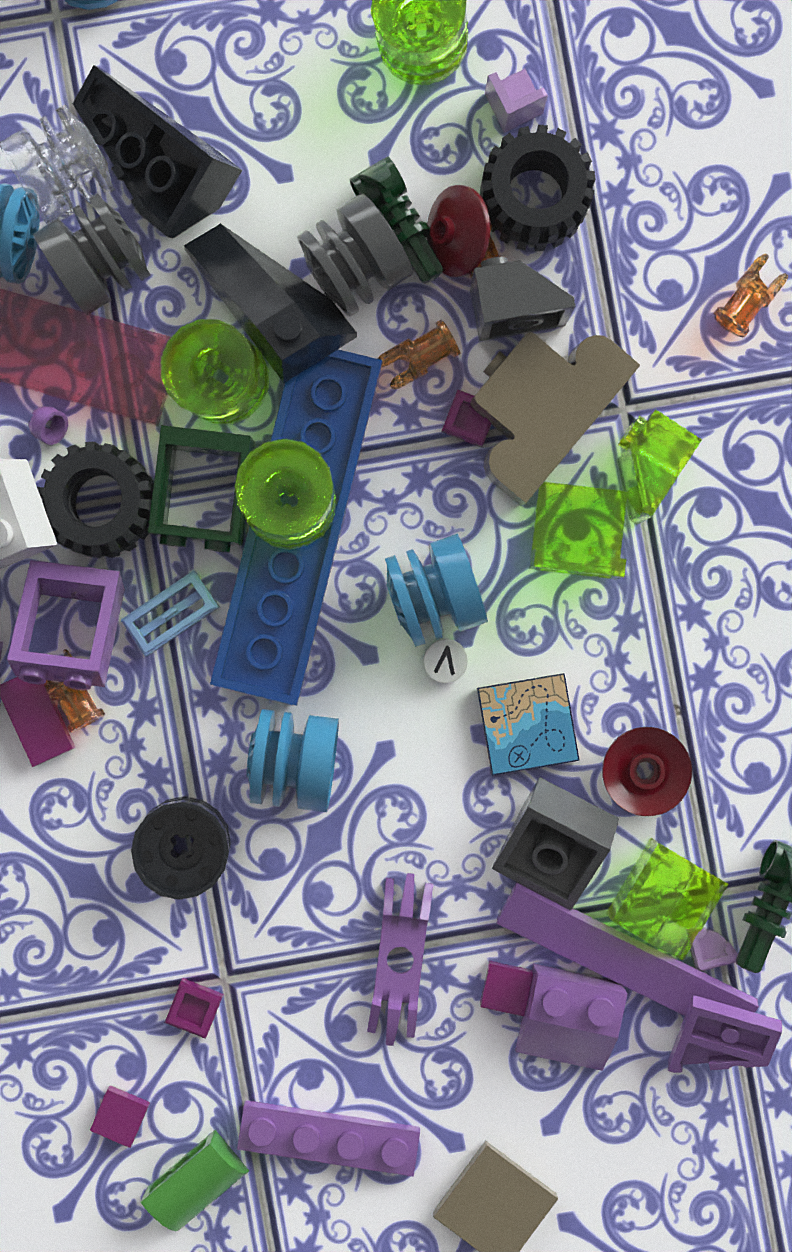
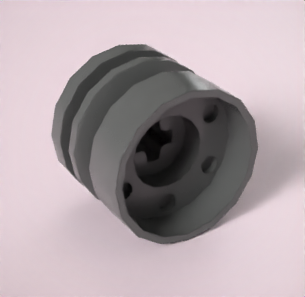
M99 193L88 198L99 215L92 222H90L79 205L73 208L81 228L75 233H72L57 218L33 234L38 246L55 273L86 316L111 301L109 291L104 282L108 277L112 276L126 291L132 288L121 270L130 264L141 281L151 275L146 267L143 249L119 212L106 203Z
M362 193L336 209L338 221L343 230L337 234L323 220L316 223V229L323 241L322 245L308 230L297 236L304 253L305 263L313 278L328 299L336 303L349 317L359 311V306L351 292L352 290L366 304L374 301V296L368 283L370 278L373 277L384 289L389 291L413 275L410 261L392 228L373 202Z

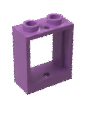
M30 560L7 658L15 676L31 684H44L46 680L64 682V685L77 690H89L91 686L105 687L125 591L120 571ZM41 595L101 603L90 660L28 652Z

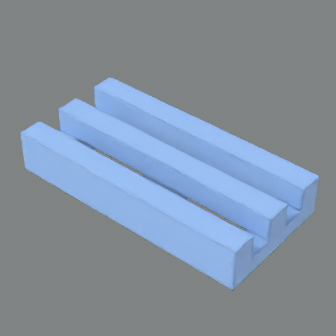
M193 570L122 618L121 622L144 656H149L220 608V606L214 600L206 585L203 584L200 576ZM193 584L196 589L195 592L142 628H137L135 622ZM200 599H203L206 605L150 643H147L144 637Z

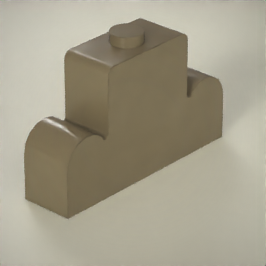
M533 332L527 333L508 356H505L500 351L483 371L489 379L474 395L470 404L483 418L488 419L496 429L508 438L496 444L485 456L484 470L486 476L518 505L526 504L636 372L640 364L611 339L601 335H593L584 339L571 351L568 361Z

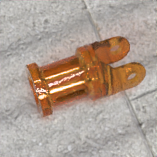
M767 253L760 255L753 261L736 282L737 290L725 306L717 307L713 313L719 325L738 337H745L749 333L751 321L761 308H766L771 304L788 280V275L783 273L775 278L769 287L764 284L760 278L759 271L769 258Z
M437 321L435 323L436 328L413 341L409 338L377 358L382 360V367H386L399 359L409 362L408 369L391 380L390 387L392 389H400L428 373V367L449 355L456 357L461 354L453 335L444 321Z
M67 649L63 650L64 656L73 657ZM46 680V683L43 684L52 701L57 700L70 723L67 726L70 733L79 731L106 715L102 708L96 707L87 690L73 689L64 685V682H53L51 680Z

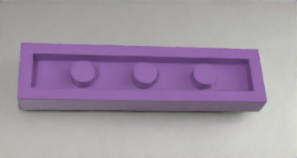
M245 1100L237 1150L414 1177L420 1127Z

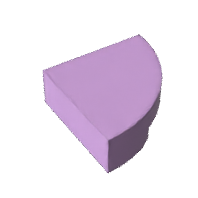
M684 927L695 969L706 971L736 962L738 955L736 950L721 934L716 931L714 932V930L711 931L712 929L708 930L709 928L705 929L706 927Z

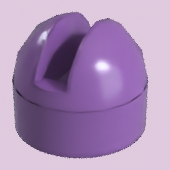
M48 406L39 407L32 412L33 416L31 421L28 422L30 433L36 439L48 445H54L64 438L68 430V418L63 412ZM48 420H51L52 422L50 427H45Z

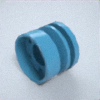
M0 184V278L3 277L7 282L20 284L27 278L37 249V242L33 234L39 230L40 210L37 194L31 188L19 187L14 190L10 184Z
M458 534L429 543L432 564L426 566L422 565L413 549L406 551L412 570L403 574L396 555L385 558L387 564L386 585L400 626L404 628L413 640L415 647L426 644L419 624L430 621L436 640L443 638L442 616L449 614L460 632L488 622L477 582Z
M261 710L258 725L251 736L247 760L250 803L262 805L267 785H273L272 803L273 806L280 807L287 787L296 788L298 809L328 812L337 750L339 718L309 715L303 734L294 733L292 713L285 712L280 731H274L275 711Z

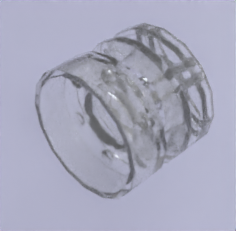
M66 104L56 109L66 128L65 130L57 134L46 116L40 119L46 141L39 144L23 128L0 142V149L8 164L47 225L57 218L62 221L74 214V206L69 196V192L77 189L82 197L91 204L88 198L92 197L93 194L86 183L89 180L95 178L105 195L115 190L111 182L106 159L86 125L69 111Z

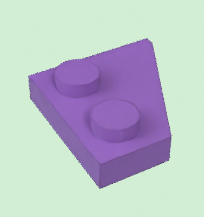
M692 995L668 1059V1071L680 1073L683 1072V1065L709 1063L710 1070L729 1069L733 1066H743L745 1068L768 1066L782 1034V1020Z

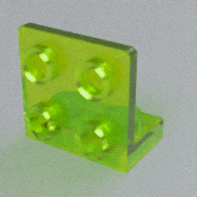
M543 482L538 489L529 570L615 580L623 578L625 576L626 559L620 558L627 493L621 490Z

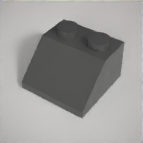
M495 257L482 261L480 263L481 267L474 268L470 294L479 342L566 326L575 308L574 297L521 260L508 262L507 257Z
M539 777L521 807L492 869L557 904L572 910L611 850L619 818Z

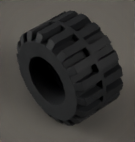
M538 125L535 133H530L529 126L519 128L517 137L514 138L511 133L503 137L501 146L497 147L495 145L490 152L488 163H485L482 175L480 196L488 210L490 230L494 232L498 229L501 232V241L507 245L511 239L517 241L516 249L526 251L527 244L534 245L535 252L544 251L549 243L555 248L563 243L566 236L571 238L577 232L580 223H583L595 192L592 189L596 181L595 171H589L592 160L588 152L580 155L579 151L582 144L576 138L570 143L566 141V131L557 128L555 135L547 133L548 125ZM526 171H542L556 180L561 189L562 198L557 204L549 208H530L522 204L515 197L511 189V181L517 175Z
M95 441L85 442V447L81 448L76 444L66 448L68 454L64 457L57 454L51 460L55 464L52 470L44 469L41 478L46 480L44 488L37 487L56 541L60 545L90 557L102 558V556L112 558L121 556L120 552L124 550L130 552L136 548L137 545L135 543L140 538L145 540L149 534L147 528L150 520L154 481L146 473L147 469L139 461L114 445L108 443L99 445ZM97 476H109L120 486L122 494L120 509L110 522L99 527L88 526L80 520L77 514V494L88 480Z

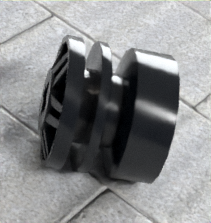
M188 796L167 799L153 808L135 831L131 847L134 870L143 884L159 896L177 900L197 897L213 887L225 871L231 845L228 825L220 812L202 799ZM177 834L180 838H185L187 835H190L194 839L190 846L193 852L189 853L183 850L177 853L173 849L177 842L173 836Z

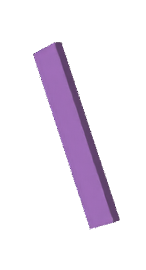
M517 882L498 915L496 924L684 1016L692 995L754 1013L759 1007L757 998L573 908L569 910Z

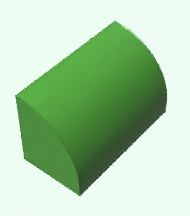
M214 1130L147 1187L140 1203L161 1225L169 1230L179 1231L246 1175L249 1169L219 1133Z

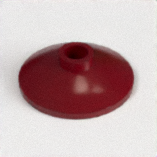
M465 185L450 186L438 195L431 207L427 220L431 231L426 240L443 266V274L450 277H463L472 273L485 256L490 237V220L486 204L476 190Z
M638 727L624 732L609 746L603 760L602 778L609 796L619 807L639 816H656L670 811L685 797L691 784L692 764L686 748L674 735L655 727ZM642 762H648L652 767V772L647 778H640L637 774V767Z

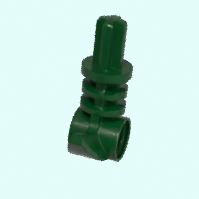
M387 156L351 177L349 182L356 196L360 193L365 194L381 212L401 243L419 280L425 284L437 279L443 273V266L426 240L431 229L427 222L421 221L416 223L420 215L415 208L408 210L412 202L408 195L401 196L407 193V188L391 158Z
M778 840L771 842L761 861L759 875L769 881L767 884L760 882L757 890L763 892L761 899L756 896L753 898L751 904L757 907L756 912L748 911L742 919L749 923L750 926L737 955L736 964L753 973H759L762 970L775 936L785 939L788 931H786L787 927L781 925V921L783 918L790 921L792 912L786 910L788 904L792 905V846Z

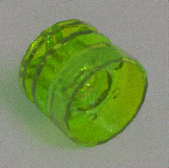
M372 0L371 17L382 63L393 76L409 84L430 85L445 80L459 68L468 47L467 0ZM425 30L426 36L418 37V31Z
M198 319L182 326L168 340L161 357V378L168 395L181 408L215 425L235 424L249 418L262 405L269 389V368L264 356L235 326L218 319ZM217 370L225 372L229 376L224 384L213 377Z
M280 439L265 442L250 452L239 467L235 483L238 506L257 537L271 546L290 550L308 546L325 534L334 520L337 501L330 468L319 452L304 442ZM285 493L291 497L296 493L295 496L298 504L294 507L290 504L282 506L280 496Z

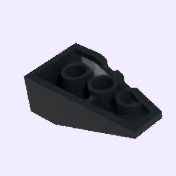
M93 65L72 103L96 144L103 147L114 165L111 169L118 180L124 182L133 199L131 202L136 211L169 238H175L220 209L242 172L238 166L208 143L96 65Z
M221 223L184 245L186 253L283 383L357 338V332L332 300Z

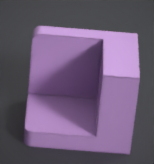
M526 69L500 80L497 72L487 76L485 96L504 133L543 114L548 95L544 88L535 89Z

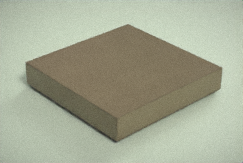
M485 1141L433 1211V1217L479 1252H520L554 1206L558 1196L556 1192L492 1144Z

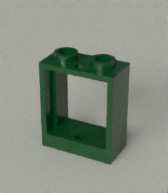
M161 425L148 533L160 536L159 544L186 547L187 540L203 541L205 550L230 553L231 545L242 546L255 444L253 438L250 435ZM176 450L239 457L230 532L168 525Z

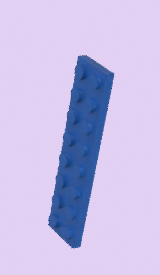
M338 349L285 382L210 685L295 706L298 705L383 364L382 360Z

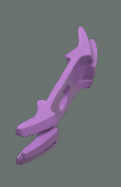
M407 873L399 916L392 915L394 878H386L382 930L367 1032L375 1034L382 1000L388 1001L386 1045L394 1046L402 1003H408L406 1038H415L419 986L433 883L425 882L419 919L413 918L414 873ZM404 947L412 953L413 964L409 970L395 972L389 967L387 956L392 949Z

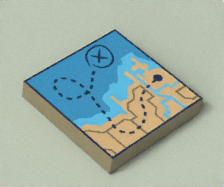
M565 673L476 688L492 776L580 761Z

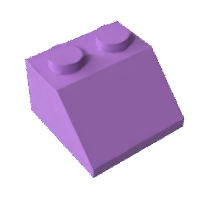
M533 963L532 982L525 1015L522 1016L515 1051L517 1053L603 1071L619 1037L628 993L621 984L613 980Z

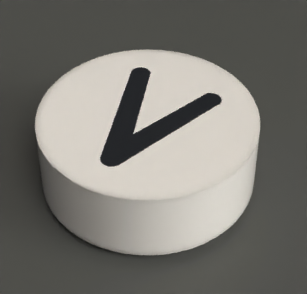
M440 639L433 642L427 648L423 664L427 674L432 679L440 683H451L461 678L465 673L468 657L465 649L458 642L451 639Z

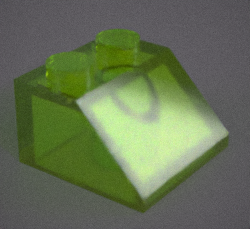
M656 409L646 419L639 415L635 422L630 424L617 444L624 449L617 462L629 520L636 525L653 516L702 441V439Z
M651 837L606 914L611 921L652 946L684 960L698 932L703 929L729 884Z

